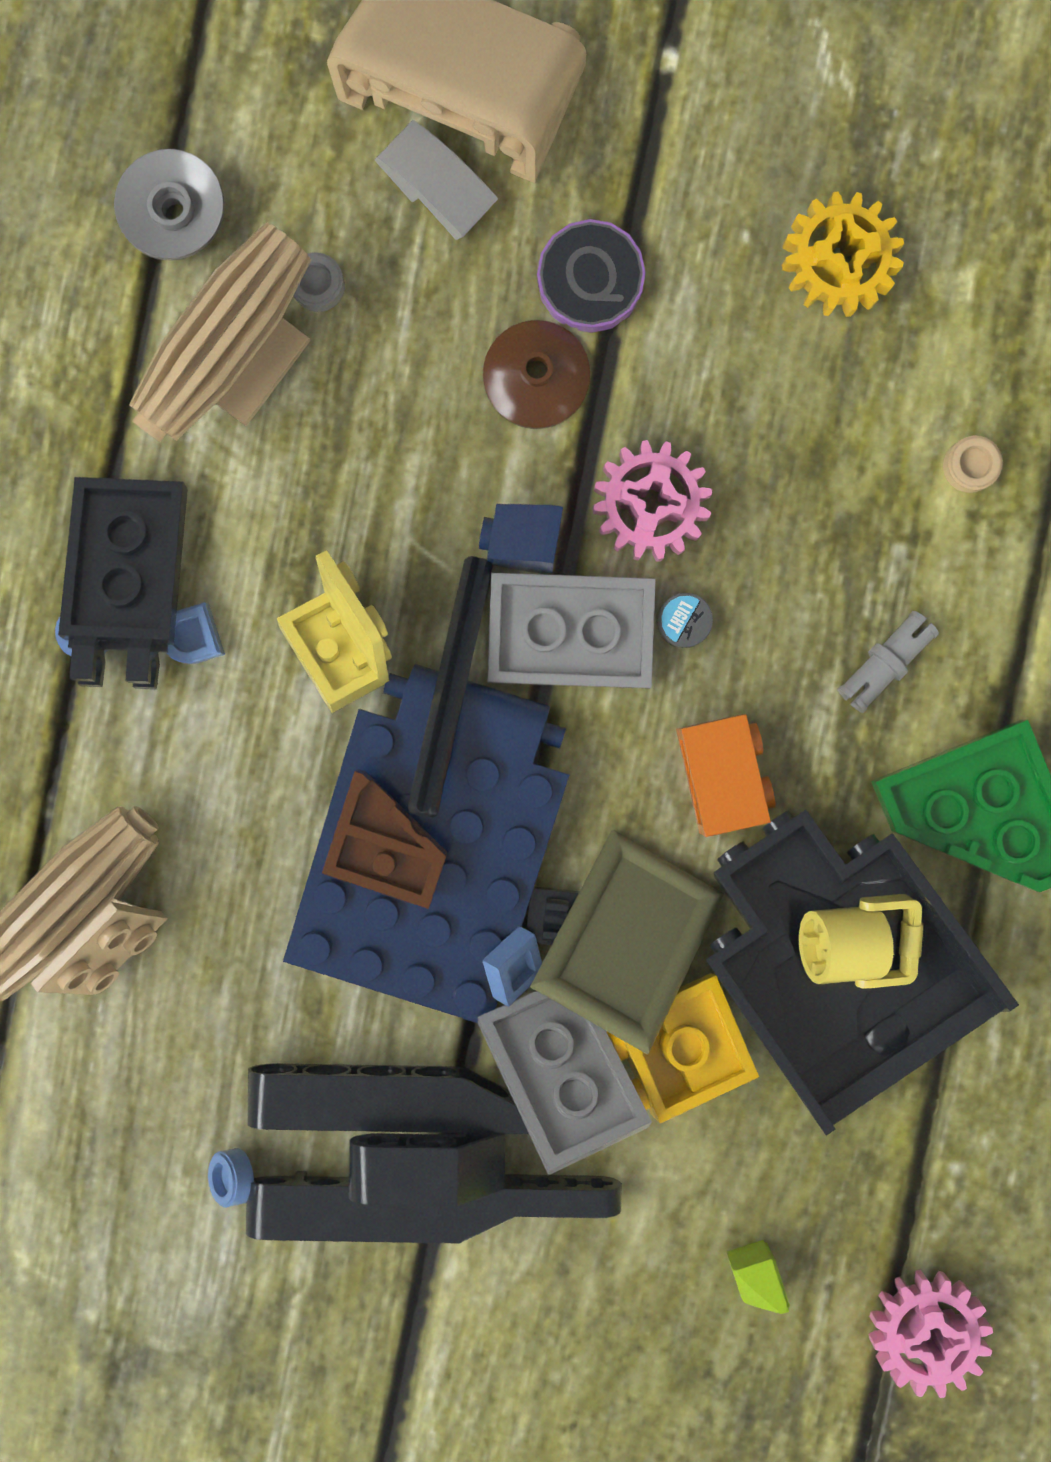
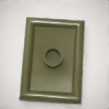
M612 830L530 987L640 1051L649 1054L724 893Z

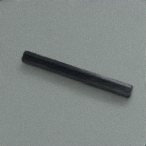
M469 556L463 563L408 803L409 812L417 816L434 818L439 812L493 568L492 563L488 562L485 558Z

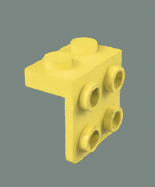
M326 550L316 555L325 593L278 617L277 621L287 641L331 713L388 682L389 676L386 661L390 660L392 656L383 637L388 635V632L379 613L373 605L366 608L362 606L355 593L360 591V588L349 566L344 561L336 565Z

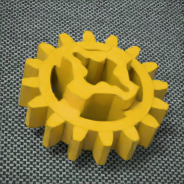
M839 191L833 192L828 201L827 208L817 198L813 200L807 209L808 217L802 214L796 216L791 225L795 233L788 234L783 243V249L794 253L787 256L781 265L782 271L796 272L795 278L789 285L790 291L793 292L804 288L808 294L803 305L807 308L814 304L817 299L824 302V316H829L836 305H842L845 316L851 317L857 310L859 301L867 310L873 308L879 300L877 293L886 295L895 284L890 276L897 275L903 267L904 262L892 256L898 253L905 244L904 238H890L889 233L897 223L896 218L893 217L881 221L877 215L881 210L882 203L877 201L869 209L862 207V193L856 192L849 204H843ZM825 225L824 240L816 241L813 246L808 247L811 235ZM836 246L840 248L841 253H833ZM844 256H851L852 259L849 263L845 262ZM871 263H876L873 276L860 285V279L863 276L862 269L869 268Z

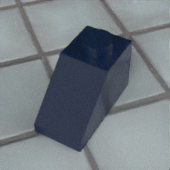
M496 504L494 518L484 517L479 549L488 551L487 561L492 563L493 566L552 575L563 507L556 505Z

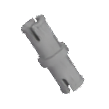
M912 611L909 617L883 645L876 643L868 651L870 658L844 685L837 689L839 694L847 700L862 686L865 687L850 704L852 707L864 713L867 707L893 679L900 681L908 673L906 666L932 639L939 635L936 627L930 623L914 638L912 637V634L927 619L916 611Z

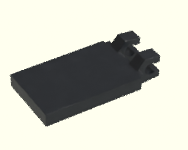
M88 477L74 478L58 635L64 640H69L68 648L72 649L70 679L78 681V685L81 687H103L106 665L104 650L127 651L125 681L133 683L132 687L135 689L157 690L160 668L158 652L168 653V645H174L188 491L184 482Z

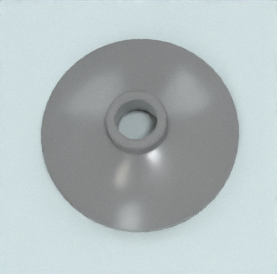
M161 149L141 156L125 170L116 188L114 209L122 233L136 249L156 259L179 260L197 254L215 238L223 221L225 202L223 191L216 175L204 161L182 150ZM175 204L183 206V212L179 217L173 220L166 218V212L170 206Z

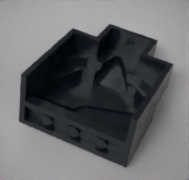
M788 810L762 828L767 835L765 838L748 848L744 841L740 842L717 859L721 868L714 872V877L750 930L742 935L739 929L735 927L709 945L715 954L706 959V961L820 1129L827 1136L836 1130L833 1125L998 1013L1010 1012L1019 1004L893 833L881 841L878 840L875 834L868 836L846 852L852 861L845 864L807 810H804L796 817H793ZM897 894H906L921 904V922L924 924L922 954L919 958L917 978L911 984L879 988H860L855 985V981L817 984L812 982L806 974L799 951L800 923L807 912L859 907L860 898ZM903 909L885 910L882 912L890 925L894 953L892 966L889 971L899 970V944Z

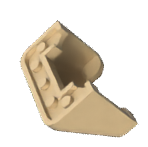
M362 0L336 38L328 57L327 65L338 100L361 110L364 109L369 96L373 97L374 105L385 109L388 101H391L484 141L485 152L495 156L498 148H500L504 154L513 158V164L510 168L511 174L536 183L585 68L586 49L580 42L581 37L579 33L572 27L560 22L548 24L494 0Z

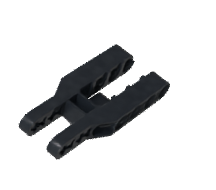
M272 1063L255 1065L248 1068L247 1125L251 1128L262 1130L461 1133V1135L395 1133L357 1135L349 1140L348 1177L307 1176V1171H296L294 1176H263L254 1178V1182L251 1183L248 1200L246 1201V1235L250 1238L274 1241L459 1244L514 1217L609 1218L621 1212L622 1183L615 1178L589 1175L505 1174L506 1134H529L509 1090L464 1066Z

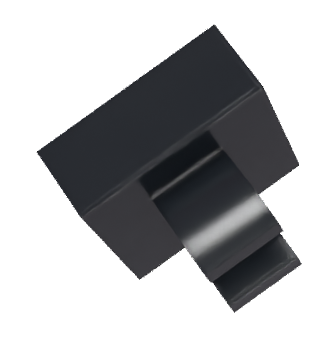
M534 886L529 901L526 930L535 934L537 944L552 945L580 891Z

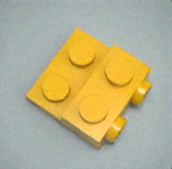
M712 973L679 988L649 1054L640 1051L607 1032L620 1060L627 1059L635 1076L631 1081L645 1109H649L650 1114L660 1124L759 1077L718 978Z

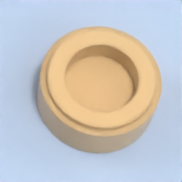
M976 435L965 437L947 451L943 461L944 475L950 485L959 491L966 493L981 491L992 485L999 477L1003 465L1002 455L997 445L986 437Z

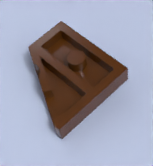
M357 769L354 771L322 874L429 909L448 852L366 771Z

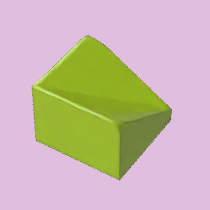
M761 1240L726 1251L740 1296L745 1303L779 1314L789 1312L790 1304L768 1243Z

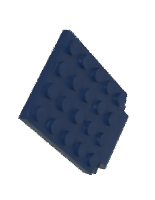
M415 664L409 679L389 673V681L385 683L383 694L402 699L396 720L358 709L283 962L478 1023V1017L495 1010L498 1002L492 997L482 960L518 926L522 927L570 774L535 764L533 761L539 743L560 749L566 728L546 722L550 710L549 705L468 680L438 815L434 818H427L409 812L408 803L439 672ZM361 769L366 771L448 852L429 909L322 874L355 770Z

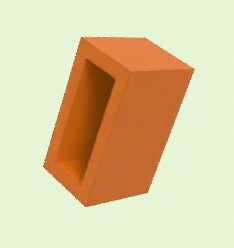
M741 714L676 729L697 825L701 835L709 837L771 823L768 809L776 807L775 796L769 777H760L756 756L763 755V743L756 723L748 724L747 715Z

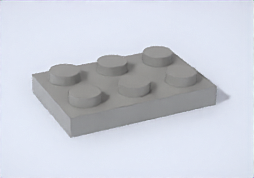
M491 573L488 683L652 688L655 579Z
M538 991L515 1000L509 1007L504 1005L478 1017V1025L548 1175L650 1127L652 1121L606 1030Z

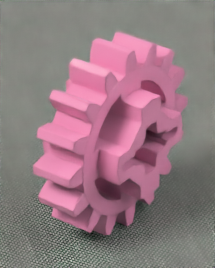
M648 440L642 441L639 455L634 456L628 448H622L619 453L622 465L619 467L607 461L603 467V471L610 479V482L598 481L595 484L594 492L604 496L605 501H600L593 505V514L606 515L608 519L601 525L599 532L601 535H605L614 531L618 535L613 548L617 552L624 548L627 543L634 546L633 559L639 561L645 549L652 550L656 562L663 560L665 547L670 546L673 552L680 555L685 550L682 540L683 536L696 541L702 534L694 524V521H707L711 515L709 510L699 506L700 502L709 499L712 495V489L698 488L697 482L706 471L703 467L692 471L686 467L691 453L688 451L682 453L677 459L670 456L671 443L665 441L659 453H652ZM651 467L649 474L637 482L622 481L628 474L637 469ZM670 473L680 480L687 496L677 493L669 479ZM649 490L659 492L658 501L666 504V506H659L654 514L646 512V502L638 499V497L645 498ZM616 504L618 507L628 510L635 522L633 531L621 520ZM667 520L673 522L682 521V524L671 533L653 537L656 526Z
M917 1270L914 1277L915 1284L910 1286L903 1279L897 1277L894 1280L899 1292L892 1296L881 1291L878 1296L886 1308L884 1312L871 1311L869 1316L875 1327L880 1329L869 1333V1340L874 1349L879 1351L875 1356L883 1371L891 1370L890 1375L895 1384L900 1388L910 1380L912 1389L916 1396L919 1397L924 1395L928 1385L933 1386L939 1398L946 1396V1384L954 1382L961 1391L967 1389L963 1375L969 1371L974 1375L981 1376L983 1371L975 1360L977 1356L985 1357L992 1354L991 1348L981 1338L993 1333L992 1326L985 1317H981L986 1312L985 1307L976 1296L970 1297L971 1291L961 1280H958L951 1286V1281L944 1272L938 1271L933 1282H929L921 1270ZM938 1302L953 1306L961 1314H955L952 1309H940ZM900 1353H905L908 1359L919 1358L922 1360L923 1365L909 1361Z

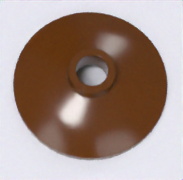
M542 320L521 322L506 329L490 346L483 366L484 388L492 406L509 422L530 429L549 428L570 418L582 405L590 384L589 360L579 340L564 327ZM534 361L542 362L547 368L546 374L538 379L530 377L526 372L527 366Z

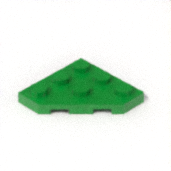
M1019 720L871 781L892 832L1040 893L1051 888V774L1029 720Z

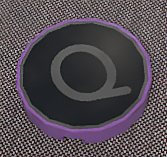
M588 219L570 223L550 238L540 255L537 283L541 301L554 319L564 325L566 323L570 327L578 328V331L593 333L612 329L630 316L642 295L646 272L642 253L628 233L612 223Z

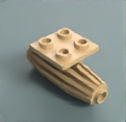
M265 223L215 269L161 341L129 404L138 412L132 420L134 424L158 442H161L166 434L177 441L215 404L244 426L249 424L311 341L308 336L282 318L311 262L308 254L294 240L272 224Z
M122 806L115 808L64 845L0 911V1001L7 999L30 981H32L30 984L36 992L98 994L115 982L119 976L117 970L131 956L143 952L154 942L157 937L155 931L168 918L162 911L141 908L120 900L159 844L157 836L154 835L159 827L154 819L138 806H134L131 810H127Z

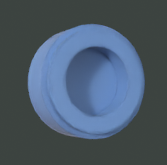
M239 1148L215 1153L209 1164L208 1182L210 1191L215 1201L222 1207L227 1208L246 1203L250 1194L251 1183L254 1182L250 1160L246 1153Z

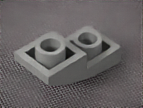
M414 120L374 159L408 199L414 202L419 198L455 240L464 237L498 200L497 196L452 150Z

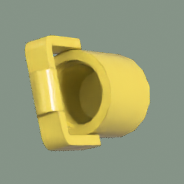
M906 894L862 897L860 898L859 907L807 912L804 914L799 930V951L806 974L812 982L817 984L855 981V985L860 988L911 984L917 978L919 958L922 954L924 924L921 922V904ZM903 909L899 944L900 969L889 971L894 955L893 938L890 925L882 911Z

